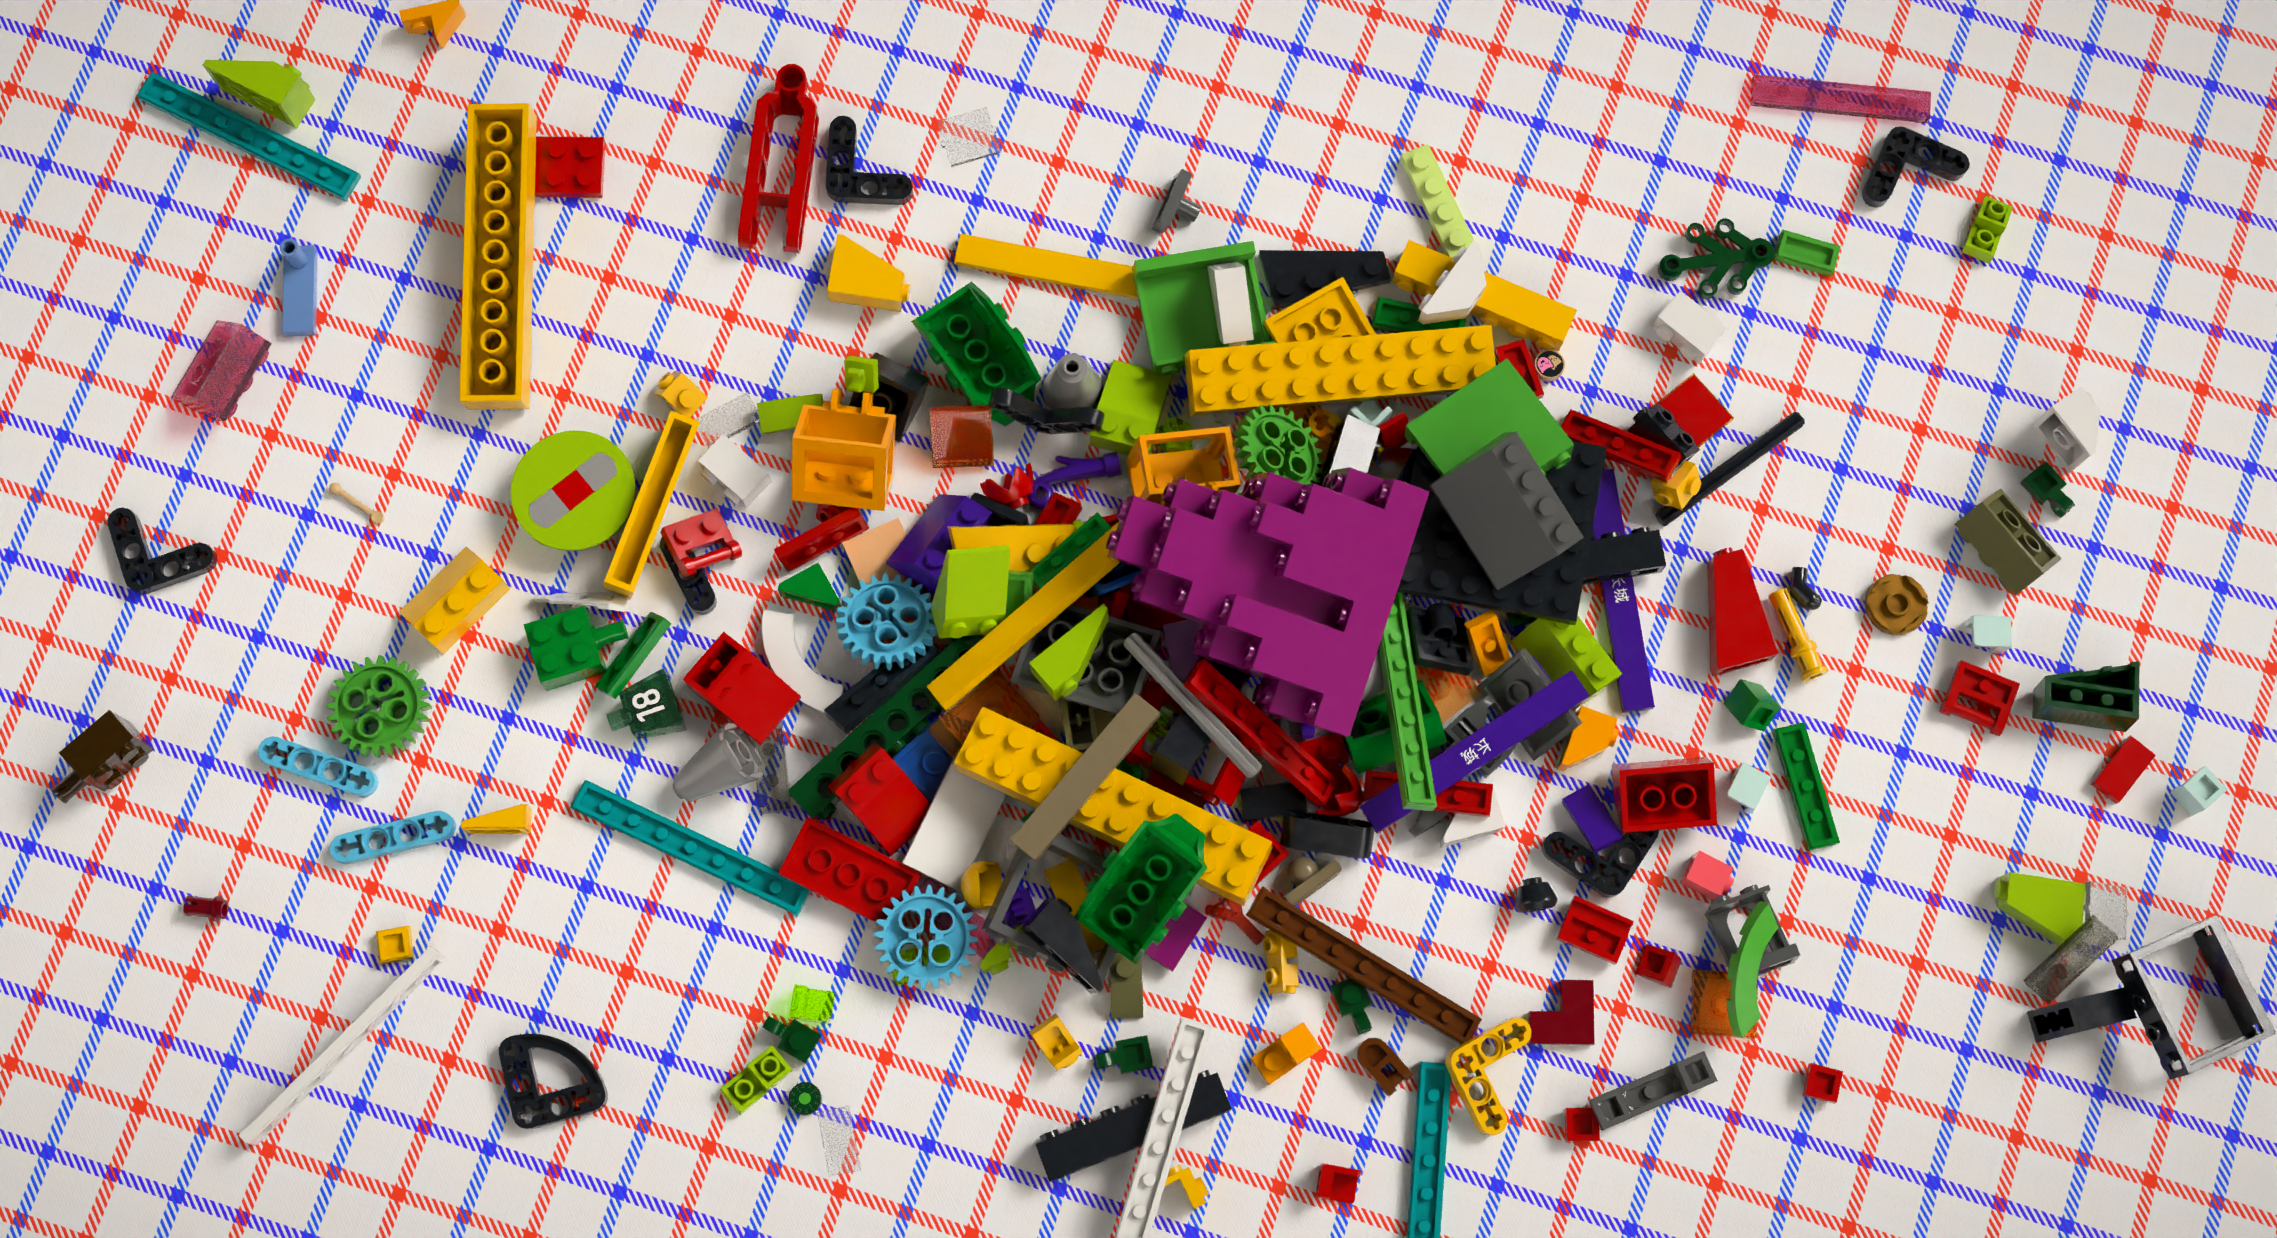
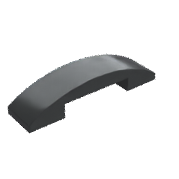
M1705 1051L1588 1101L1601 1130H1605L1718 1080Z

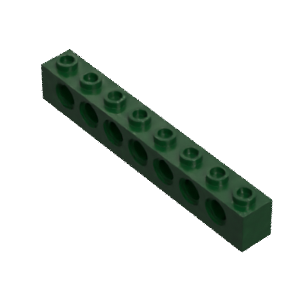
M972 635L956 638L893 697L878 708L788 789L787 792L810 818L816 821L820 819L826 821L836 812L837 808L835 805L840 800L834 793L830 795L820 794V785L825 781L833 782L842 774L844 763L848 760L856 761L866 751V745L870 740H881L883 742L882 748L889 756L895 757L908 745L906 743L908 739L914 734L918 736L931 724L929 720L937 713L940 715L946 713L947 711L941 706L927 686L985 636ZM918 697H925L930 703L926 709L916 710L912 706L914 700ZM893 719H904L906 721L904 729L901 731L891 730L889 724Z

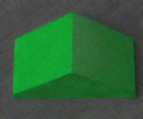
M819 563L779 583L777 589L783 598L837 612L838 607H842L839 598Z

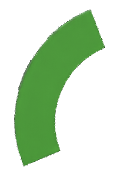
M1762 901L1752 910L1739 934L1743 936L1737 953H1732L1728 968L1727 979L1731 980L1730 998L1726 999L1727 1012L1733 1035L1741 1038L1761 1018L1756 993L1758 970L1765 948L1779 928L1769 903Z

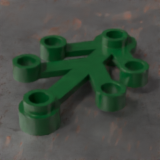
M1727 218L1718 221L1714 232L1717 237L1721 239L1727 238L1741 248V250L1731 251L1705 234L1703 225L1692 223L1685 232L1686 239L1690 243H1697L1712 254L1681 259L1673 254L1666 255L1661 259L1657 270L1663 280L1674 281L1680 277L1682 271L1716 266L1709 278L1700 283L1697 290L1701 298L1711 299L1716 294L1718 284L1734 263L1746 262L1739 274L1733 275L1727 283L1728 291L1733 295H1739L1747 287V280L1754 270L1767 267L1773 261L1775 250L1773 245L1765 239L1756 238L1750 240L1735 230L1734 223ZM1720 225L1727 226L1729 232L1721 231ZM1690 230H1697L1700 233V236H1693L1690 233ZM1755 249H1762L1765 255L1759 256ZM1667 262L1675 263L1677 268L1670 269L1667 266ZM1732 282H1740L1742 288H1735ZM1703 286H1710L1712 293H1706L1703 290Z

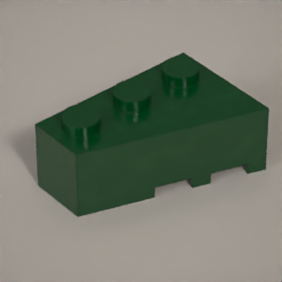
M2140 661L2130 662L2128 665L2117 667L2104 666L2092 671L2084 672L2079 670L2045 676L2033 689L2032 718L2126 732L2139 719Z

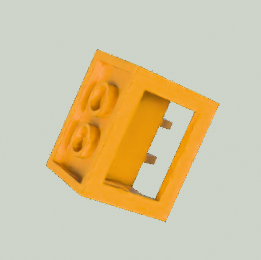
M842 388L832 389L831 401L824 400L822 406L803 404L792 437L791 500L884 511L894 475L896 415L885 414V407L873 406L872 392L863 393L862 407L842 405Z
M1230 426L1139 435L1126 459L1132 496L1164 506L1165 501H1162L1163 491L1167 483H1172V480L1182 478L1215 491L1224 489L1236 493L1241 486L1234 455L1235 450ZM1211 438L1205 449L1148 454L1150 444ZM1224 450L1230 479L1223 481L1219 460Z

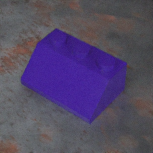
M938 494L886 561V564L907 578H912V581L918 585L922 584L923 588L935 595L947 550H953L947 526H990L992 512L967 496Z

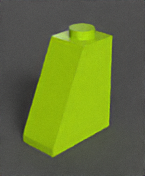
M2012 872L2000 876V880L1996 881L1994 896L1998 899L1997 908L2064 950H2073L2081 947L2086 884Z

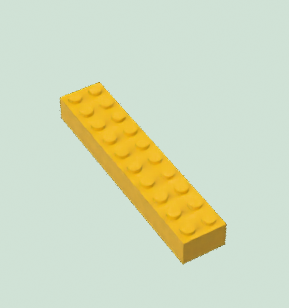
M529 103L468 104L459 400L468 410L530 409L537 115Z
M1492 325L1189 350L1184 355L1190 416L1251 411L1260 405L1266 408L1269 404L1273 405L1274 409H1277L1280 406L1289 408L1450 394L1457 392L1496 366Z
M982 707L954 761V765L958 772L1037 809L1084 753ZM1116 768L1069 823L1122 849L1144 820L1153 822L1165 819L1173 814H1179L1206 836L1204 862L1207 869L1196 884L1242 906H1245L1272 850V841Z

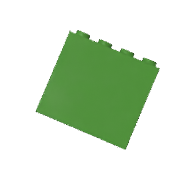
M1254 241L1134 261L1132 273L1153 373L1162 372L1164 376L1179 373L1180 369L1185 368L1184 355L1189 350L1228 347V343L1223 344L1219 339L1207 270L1209 265L1238 262L1245 266L1254 340H1247L1246 344L1275 343V341H1271L1270 334L1263 324L1266 320L1253 259L1256 253Z
M1505 359L1408 423L1404 435L1411 445L1416 443L1441 476L1504 432L1517 431L1545 476V472L1554 466L1556 469H1559L1567 464L1572 458L1571 454L1574 443L1508 359Z

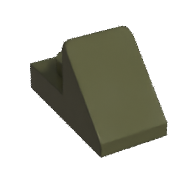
M1121 953L1115 954L1110 966L1111 1019L1143 1018L1141 958L1135 965Z

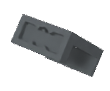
M1758 885L1746 887L1740 891V895L1729 898L1728 895L1720 896L1710 902L1711 905L1704 914L1728 968L1732 953L1736 954L1738 950L1727 924L1728 914L1735 908H1746L1752 912L1760 901L1769 903L1779 928L1768 942L1772 952L1763 954L1758 976L1791 965L1801 955L1796 943L1789 945L1767 897L1768 892L1771 890L1769 885L1758 888Z

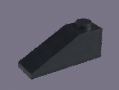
M1054 897L1045 899L1020 929L1090 994L1100 993L1104 987L1078 920L1071 914L1072 908L1060 898H1057V900Z

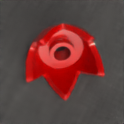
M1026 464V473L1018 466L1014 469L1013 476L1007 473L1003 487L991 479H986L985 482L980 483L983 493L986 497L1013 509L1030 503L1027 496L1032 494L1034 486L1031 464Z
M1327 763L1329 773L1338 782L1326 804L1321 806L1325 810L1317 809L1315 813L1329 817L1346 816L1350 813H1355L1360 805H1362L1364 793L1358 777L1346 765L1341 767Z

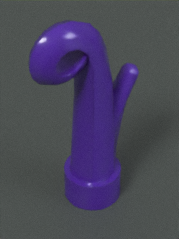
M1117 451L1103 454V457L1069 458L1057 455L1055 460L1067 466L1054 469L1034 479L1033 492L1027 497L1032 507L1044 509L1054 494L1052 485L1108 476V478L1121 476L1122 472ZM1040 490L1047 493L1043 499L1036 498V494Z

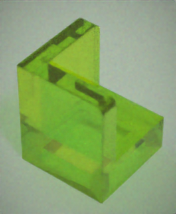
M794 984L789 1017L800 1021L830 1025L835 994L830 991L810 989L808 986Z

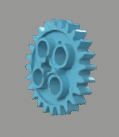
M884 573L882 581H878L874 575H871V584L869 585L860 580L859 591L852 587L849 588L851 598L842 597L843 607L837 608V614L840 618L836 619V626L840 629L838 630L839 640H844V650L852 649L851 656L853 659L862 655V665L865 666L872 660L874 661L875 669L879 668L881 662L886 663L888 670H891L892 662H897L900 668H904V659L907 658L912 663H915V653L917 652L924 656L926 654L924 645H933L932 636L937 635V629L931 611L930 592L922 594V584L913 588L912 578H908L902 583L900 574H897L894 580L891 581L887 573ZM890 599L893 601L890 604L880 603L882 600ZM906 618L916 619L912 623H906L903 620ZM862 620L872 621L868 625L859 624ZM887 638L895 640L893 643L884 644L881 642L882 640Z
M931 885L927 886L926 893L921 894L918 886H915L913 896H909L903 890L902 896L904 900L899 902L892 897L893 910L883 907L882 910L888 917L886 920L877 919L876 921L880 926L884 927L883 931L874 933L875 937L883 939L882 943L875 946L876 950L885 951V954L879 959L880 963L890 961L891 964L886 972L889 974L898 970L899 973L896 981L900 982L905 977H908V987L910 988L913 987L917 980L920 981L922 990L926 989L928 981H932L935 989H938L939 979L942 978L950 985V974L954 973L956 976L962 977L958 967L960 965L965 967L971 966L968 960L965 959L966 955H976V951L970 948L969 945L979 942L978 938L970 936V932L978 929V926L967 923L974 914L973 912L963 914L962 911L966 906V902L963 901L956 905L954 903L956 893L945 898L944 887L940 888L937 895L933 894ZM930 909V933L936 937L935 940L929 941L928 965L923 966V942L918 939V935L924 934L925 910ZM909 912L917 913L921 919L918 927L914 929H908L903 926V917ZM940 914H948L952 917L953 923L948 930L941 931L935 927V919ZM907 944H913L918 948V956L913 961H904L900 955L901 949ZM938 946H946L950 949V958L945 963H937L933 959V951Z

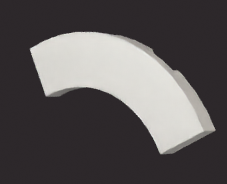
M764 609L762 638L766 656L772 670L801 696L800 701L804 705L825 714L824 709L843 695L844 685L826 680L805 663L795 642L794 614Z

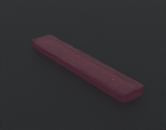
M1754 74L1751 84L1750 106L1928 123L1930 120L1931 92Z

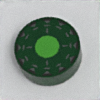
M802 1082L795 1085L790 1091L789 1104L796 1113L804 1116L811 1115L820 1108L822 1094L814 1084Z

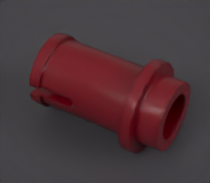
M188 895L185 901L191 902V905L184 904L183 906L186 916L209 917L215 922L225 919L229 910L228 901L223 900L221 896H216L212 899Z

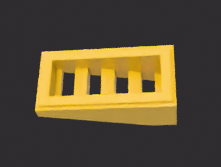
M520 804L461 821V828L468 834L531 833L532 809L527 804Z

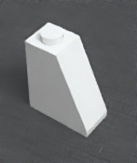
M1238 262L1209 265L1207 270L1219 339L1223 344L1228 343V347L1247 345V340H1254L1245 266Z

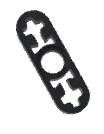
M662 537L660 549L689 606L697 614L704 615L712 612L716 607L717 597L703 569H698L696 576L692 580H683L680 577V570L677 564L673 565L675 560L670 551L667 550L668 547ZM694 552L689 553L691 559L696 557ZM698 585L704 596L710 594L706 599L707 604L705 606H702L700 603L694 604L698 597L693 587Z

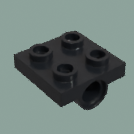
M1441 602L1429 606L1426 610L1410 607L1407 610L1406 617L1414 665L1468 676L1474 670L1468 635L1464 626L1465 618L1454 616L1453 607L1450 604Z

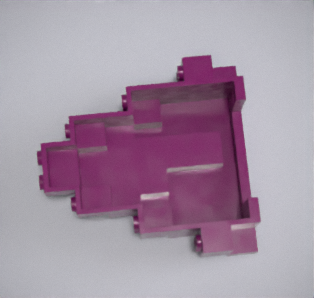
M1351 467L1332 470L1331 474L1328 473L1324 478L1322 486L1314 483L1304 485L1271 472L1254 474L1252 478H1248L1245 482L1242 496L1224 489L1215 491L1182 478L1173 479L1172 483H1167L1163 491L1162 501H1165L1164 506L1137 496H1129L1126 501H1121L1116 514V518L1120 519L1116 531H1111L1107 540L1106 549H1109L1107 557L1142 569V573L1136 575L1132 584L1131 591L1135 593L1134 601L1203 624L1202 629H1198L1193 638L1192 647H1195L1193 655L1262 678V683H1258L1254 690L1252 701L1255 702V705L1263 713L1287 721L1305 723L1340 736L1349 737L1430 491L1397 479L1383 480Z

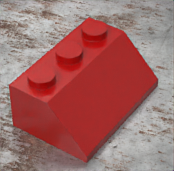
M1706 757L1612 764L1613 796L1622 833L1717 825L1714 762Z

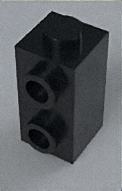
M1660 404L1650 410L1647 407L1641 409L1632 418L1635 423L1627 430L1629 433L1680 452L1681 460L1674 472L1681 467L1685 460L1689 461L1700 450L1695 444L1693 437L1685 432L1676 423L1672 413Z

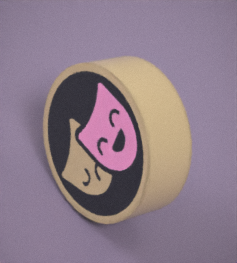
M1549 349L1537 355L1534 367L1538 378L1551 382L1557 380L1562 375L1565 361L1559 352Z

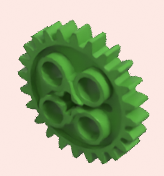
M1271 404L1266 408L1260 405L1255 410L1253 409L1237 423L1239 428L1234 431V434L1238 438L1233 441V445L1240 448V450L1234 455L1243 459L1239 468H1247L1249 471L1245 477L1246 479L1252 478L1254 474L1271 472L1304 485L1313 483L1318 485L1320 483L1318 478L1322 475L1323 471L1319 467L1324 464V461L1317 456L1323 451L1314 446L1318 438H1310L1309 436L1312 428L1307 427L1304 429L1302 427V418L1295 421L1293 411L1285 415L1283 406L1275 410Z
M378 655L376 664H374L369 657H365L364 667L353 662L354 672L352 674L347 670L342 671L346 678L344 682L334 680L339 690L329 691L328 694L335 699V702L326 704V707L329 710L335 711V713L328 716L327 720L331 723H338L331 730L336 735L343 733L339 741L344 745L350 742L349 749L355 752L360 748V753L367 757L372 749L373 755L380 758L382 750H385L389 756H393L394 747L396 746L403 752L406 751L404 744L406 740L414 744L416 743L412 735L414 732L424 734L425 731L419 724L420 722H430V719L423 714V711L432 709V706L427 702H423V700L429 698L431 693L427 690H421L427 684L426 681L417 679L420 673L416 669L408 672L410 665L405 661L398 666V660L395 657H391L386 664L385 658ZM392 679L391 688L386 692H380L381 683L384 680ZM400 692H404L402 697H397ZM357 695H364L363 704L357 708H352L353 699ZM381 701L382 710L380 712H377L376 709L378 707L376 703ZM406 705V714L402 718L395 719V710L399 706ZM361 716L357 722L354 721L355 717ZM378 721L379 727L377 731L368 735L366 733L368 724Z

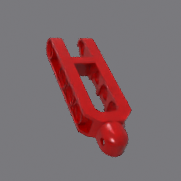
M787 64L781 67L776 76L775 89L757 100L738 228V247L755 249L762 206L787 208L786 246H783V251L798 254L801 251L819 116L817 106L806 95L808 86L806 73L803 68L796 64ZM780 115L799 116L802 120V128L798 130L797 135L799 140L798 157L794 158L793 163L795 168L794 185L790 186L789 195L764 192L774 120Z

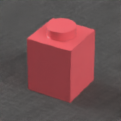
M1699 850L1692 856L1680 884L1714 900L1720 897L1721 894L1727 895L1734 881L1730 877L1734 868Z

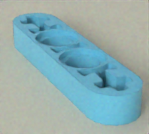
M268 737L259 745V758L271 767L360 797L370 796L378 788L379 781L377 775L367 767L279 737ZM277 745L279 750L289 754L288 760L274 755L271 760V755L267 753L268 749L275 748ZM304 753L310 754L312 758L310 767L305 770H298L295 764L298 756ZM333 763L339 764L341 767L340 776L335 780H328L325 777L327 766ZM349 773L358 778H363L366 774V779L370 781L369 785H362L359 790L357 783L348 780Z
M429 812L338 835L330 844V853L340 863L353 864L446 841L454 835L456 823L446 812ZM439 818L448 823V826L443 827V833L440 834L435 829L426 831L428 837L425 838V831L421 822H424L426 827L437 825V819ZM408 825L415 826L417 829L416 838L411 842H403L401 839L402 829ZM376 833H382L386 838L385 845L379 850H373L369 845L371 836ZM343 842H347L351 846L362 844L365 853L362 854L360 848L349 850V856L346 857L344 854L339 853V849L344 847Z

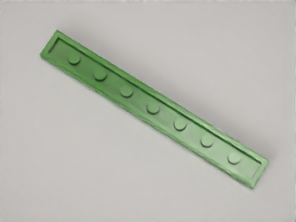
M1397 592L1378 651L1403 809L1433 811L1437 807L1406 610L1403 593Z

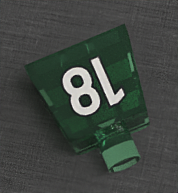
M665 669L658 670L622 690L619 696L623 708L606 714L612 731L630 726L631 732L636 739L687 730L669 675Z

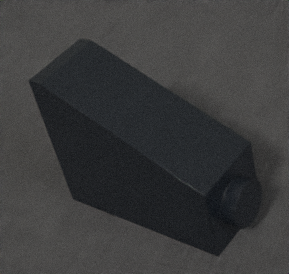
M2124 987L2027 1012L2036 1043L2137 1018Z

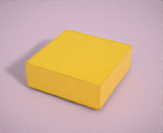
M410 926L376 931L381 964L414 959Z

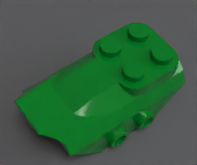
M972 281L911 321L930 347L927 349V352L936 365L941 363L947 371L944 376L954 390L959 388L972 407H988L993 388L1012 390L1034 402L1035 387L1041 380V377L1023 345L1026 343L1025 338L1017 327L1012 329L1007 323L1008 315L1001 304H994L989 296ZM990 407V419L1004 426H1008L1015 421Z
M1173 814L1165 819L1153 822L1144 820L1121 851L1117 853L1113 850L1102 866L1107 870L1100 878L1098 875H1095L1084 890L1089 894L1074 917L1136 965L1153 942L1158 946L1168 933L1169 929L1165 925L1169 919L1172 918L1176 922L1186 909L1187 905L1183 903V900L1207 869L1204 862L1205 834L1179 814Z

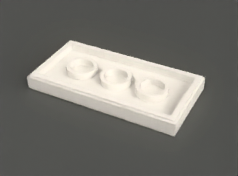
M959 749L956 751L902 861V864L957 892L961 889V879L966 869L973 864L1006 794L958 772L954 761L960 751Z

